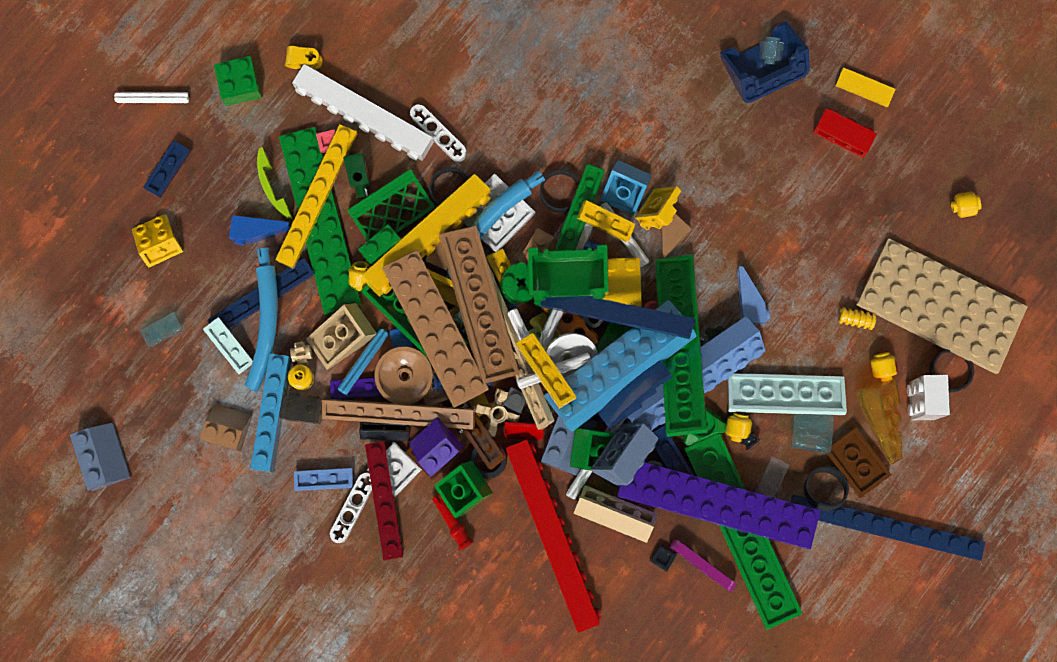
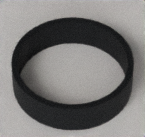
M449 167L441 169L434 174L430 181L429 191L433 202L437 206L441 203L432 194L435 180L444 173L453 172L460 174L467 181L469 178L463 171Z
M567 170L552 171L544 177L545 181L541 182L540 198L549 210L557 213L568 212L571 205L566 208H556L545 201L542 194L543 185L550 177L555 175L569 176L578 186L580 181L573 173Z
M950 350L942 351L932 359L929 366V375H935L934 367L937 359L944 353H952ZM964 359L969 369L966 383L959 389L948 388L949 392L960 391L972 382L974 377L972 361Z
M823 466L814 469L804 483V494L807 501L813 507L823 511H832L839 508L849 493L847 479L839 470L832 467ZM817 473H828L835 476L841 482L844 489L842 501L834 505L818 502L809 490L810 477Z

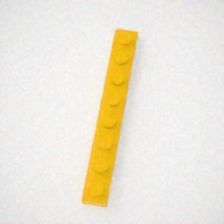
M339 124L275 259L277 262L294 269L343 166V157L348 155L358 134L357 131Z

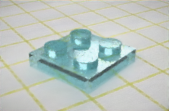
M794 414L791 448L830 454L834 415Z

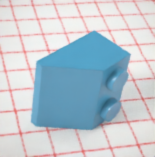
M618 160L611 171L600 201L607 202L611 206L635 215L652 175Z

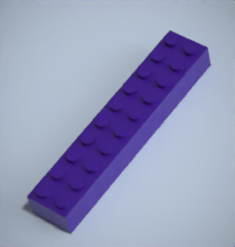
M645 462L634 474V479L631 483L619 486L617 494L618 498L803 549H811L820 515V510Z

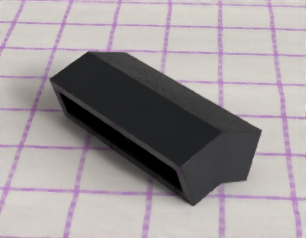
M360 422L359 435L361 440L409 441L410 429L409 425Z

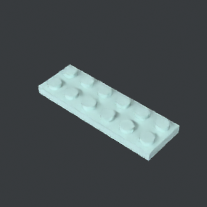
M733 373L727 379L728 412L846 415L847 413L844 377Z

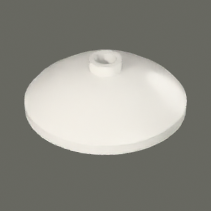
M578 333L560 335L545 348L554 364L584 353H588L591 359L598 354L592 341ZM579 368L566 372L562 376L566 379Z

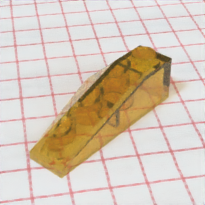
M892 379L866 385L858 389L857 400L860 403V408L889 464H894L902 459V435L898 432L901 416L897 415V404H900L897 381Z

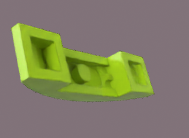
M261 147L258 150L257 168L262 188L279 213L288 220H293L284 198L277 200L266 174V171L273 168L265 150Z

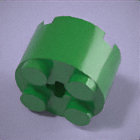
M523 262L510 266L500 279L501 294L505 300L512 304H525L533 298L529 295L528 264ZM519 281L523 283L520 287L517 286Z

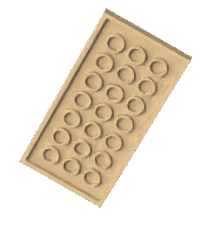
M889 238L856 304L946 350H950V352L968 361H972L974 364L994 374L999 373L1028 307Z

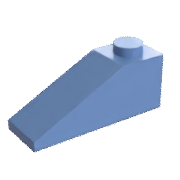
M739 267L737 269L741 319L746 316L755 326L765 325L770 318L769 308H766L763 298L744 267Z

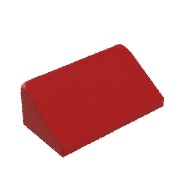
M505 422V438L543 440L544 429L538 430L536 423Z

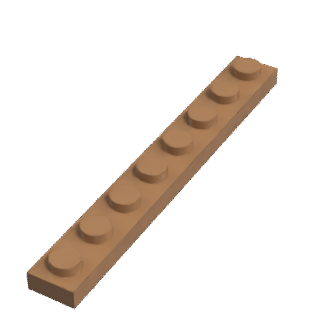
M326 398L322 400V419L429 426L438 417L447 428H475V408Z

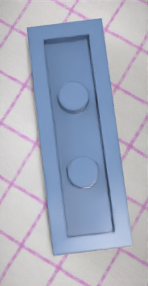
M353 468L294 471V491L354 487Z

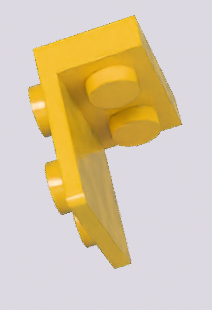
M166 214L132 229L138 253L148 268L183 252L181 245L173 234Z

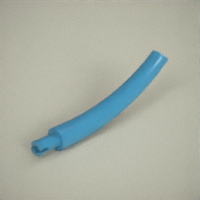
M536 171V173L524 181L519 179L479 214L470 227L477 226L480 240L507 211L531 195V189L545 181L539 171ZM447 271L446 278L451 280L449 271Z
M269 248L257 249L259 267L256 268L260 301L259 332L254 359L245 382L247 388L256 392L259 390L267 371L269 354H272L277 326V282L275 266L270 264Z

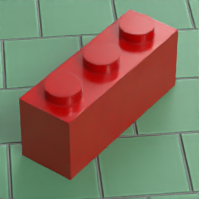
M827 108L813 132L862 158L866 156L877 136V133L872 128L861 126L854 119L845 118L838 111Z

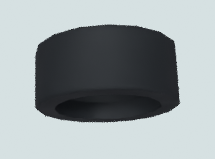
M499 445V447L501 448V450L503 451V453H504L505 456H506V453H505L504 449ZM475 448L472 450L470 461L474 462L483 478H495L505 470L507 456L499 463L495 470L484 471L477 463L479 453Z

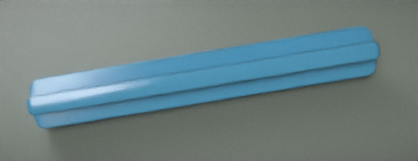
M382 328L377 331V334L338 386V390L341 393L347 394L388 337L387 331Z

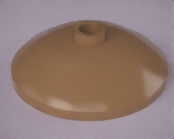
M397 347L389 350L380 358L375 369L376 386L381 395L392 403L412 404L419 401L428 393L433 381V370L429 360L423 353L411 347ZM403 372H407L409 374V377L407 379H403Z

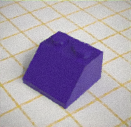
M438 417L410 442L417 462L431 477L464 447Z

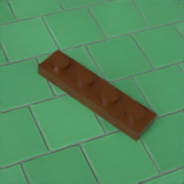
M468 401L457 406L460 408H472ZM475 412V428L463 429V431L487 467L492 470L506 456Z

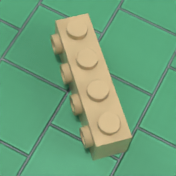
M586 485L574 511V514L646 543L658 515Z

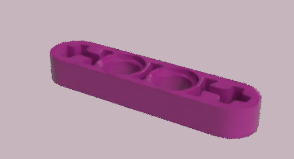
M674 539L669 547L730 593L737 586L731 579L677 539Z

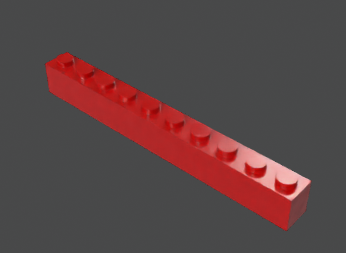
M528 440L507 447V454L577 633L600 625L598 621L602 619L598 608H593L591 601L594 600L591 590H586L584 583L587 582L583 570L579 572L576 565L580 563L576 552H571L569 546L572 545L569 534L565 535L563 532L564 521L561 515L557 516L555 509L558 506L555 498H550L548 490H551L547 479L543 480L541 476L543 468L540 461H535L533 454H536L533 443H528Z

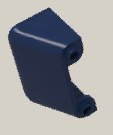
M787 21L776 25L772 29L770 40L739 54L738 50L734 47L720 52L721 60L740 97L746 103L753 102L800 80L810 71L809 48Z

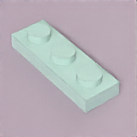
M219 317L203 328L238 374L252 365L253 360Z

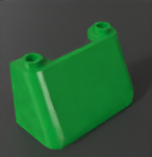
M597 245V249H594V251H592V248L571 251H549L544 249V253L543 251H538V248H528L529 295L534 297L535 301H544L547 297L593 296L594 299L605 298V295L609 294L607 245Z

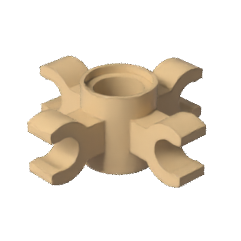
M498 388L495 392L494 402L487 404V406L474 402L472 407L475 408V412L485 414L489 418L486 428L493 437L496 435L498 423L504 420L518 422L520 417L515 412L506 411L503 403L507 399L508 392ZM499 408V413L493 417V411Z

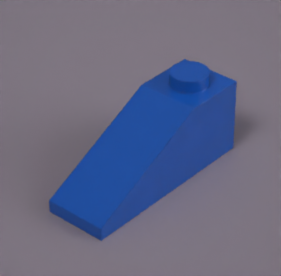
M232 215L229 238L234 244L245 246L246 243L252 244L290 230L291 224L284 221Z

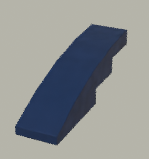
M658 361L615 395L598 413L608 428H611L640 409L643 401L657 393L656 388L672 378L671 373L661 361Z

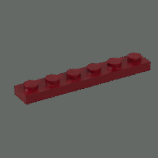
M385 442L365 444L383 561L402 558L403 553Z

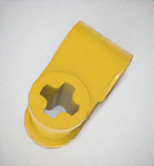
M298 46L287 47L286 67L301 69L305 64L316 70L322 66L323 59L316 49Z

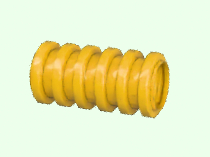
M842 307L839 312L838 321L840 324L844 322L845 325H856L858 328L862 326L863 329L868 328L872 330L876 323V315L874 313L870 315L869 312L864 313V311L858 312L856 309L852 311L851 308L847 310L846 307Z

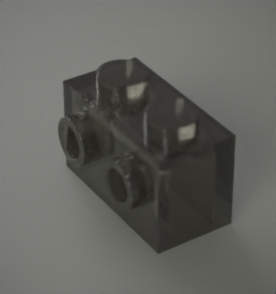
M289 393V396L283 395L280 419L321 425L322 400H319V396L308 395V398H301V394Z

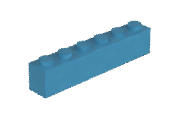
M269 354L250 468L253 470L272 473L275 470L289 384L288 373L292 366V358L289 356Z

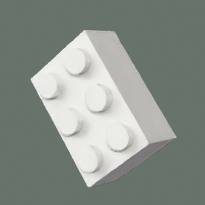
M923 375L909 382V385H907V396H910V404H908L907 411L908 415L911 416V420H936L950 415L948 375Z

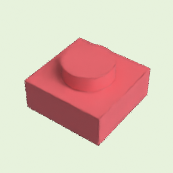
M335 130L316 134L320 152H327L336 133Z

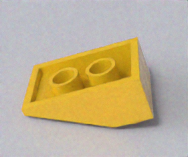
M640 258L608 259L609 294L605 295V298L602 299L642 307Z

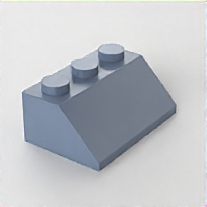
M559 416L541 463L577 476L580 469L569 467L575 430L571 432ZM590 418L578 428L595 431L598 422Z
M114 423L91 427L70 434L87 490L96 491L131 478Z
M644 423L621 424L590 470L615 485H628L633 481L637 470L643 466L647 455L655 448V443L659 438Z

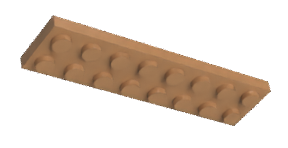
M477 226L440 234L439 240L482 383H490L519 375Z
M418 250L383 267L382 269L453 408L488 391L486 383H482L479 369Z

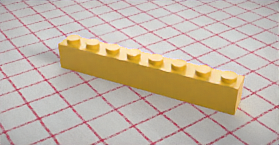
M474 174L362 275L364 282L379 297L383 293L387 294L392 287L382 268L417 250L421 258L425 255L429 256L435 250V246L440 243L439 235L458 230L467 217L471 218L480 205L484 206L490 200L491 189Z

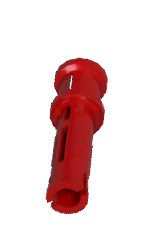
M440 494L437 496L441 503L435 496L432 498V501L451 530L449 535L457 542L458 550L461 551L473 544V539L471 540L465 531V525H460Z

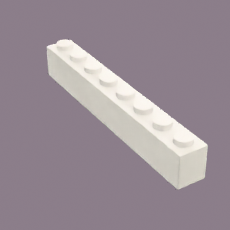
M305 64L292 82L298 94L302 96L308 95L317 105L323 104L327 106V110L331 113L343 115V119L351 124L353 122L357 123L361 130L367 133L371 131L377 139L382 142L386 140L392 143L391 146L394 149L406 151L407 155L414 160L420 159L423 161L434 143L433 137Z

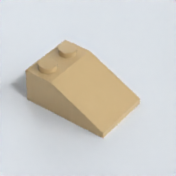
M354 303L343 305L306 340L326 370H328L365 345L377 333L358 305Z

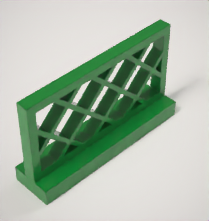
M410 169L348 209L347 212L365 239L369 241L371 230H382L371 227L373 216L384 219L383 228L385 227L386 219L398 221L397 227L394 230L397 234L436 207ZM413 182L418 188L417 196L406 194L407 186ZM394 194L403 195L401 206L390 204L391 196ZM405 196L416 198L414 209L403 207ZM418 199L426 200L430 207L424 211L417 210ZM377 205L387 206L385 216L374 214ZM389 206L400 208L398 219L387 217ZM402 209L413 211L412 219L409 221L400 220ZM363 214L371 216L369 227L361 225L357 218Z

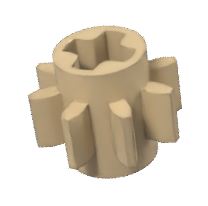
M303 341L294 343L295 348H290L292 362H297L298 365H307L308 360L312 359L310 345L305 346Z

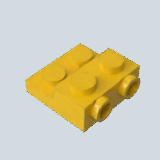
M677 186L653 189L635 217L639 221L640 226L649 230L651 227L661 229L662 226L669 225L677 212L672 205L677 202L681 190Z

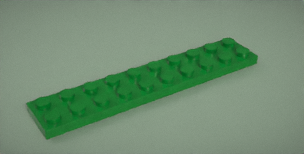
M315 127L279 136L298 211L323 160ZM331 189L306 242L325 316L334 314L346 304L356 303L358 307L362 306L359 292L349 285V268L352 265Z
M692 254L655 259L658 308L669 300L682 316L695 319L693 330L697 335L663 362V365L672 376L671 379L663 383L666 435L671 437L707 433L694 257Z
M720 433L684 449L696 477L746 490ZM718 525L765 629H771L802 615L803 613L769 539Z

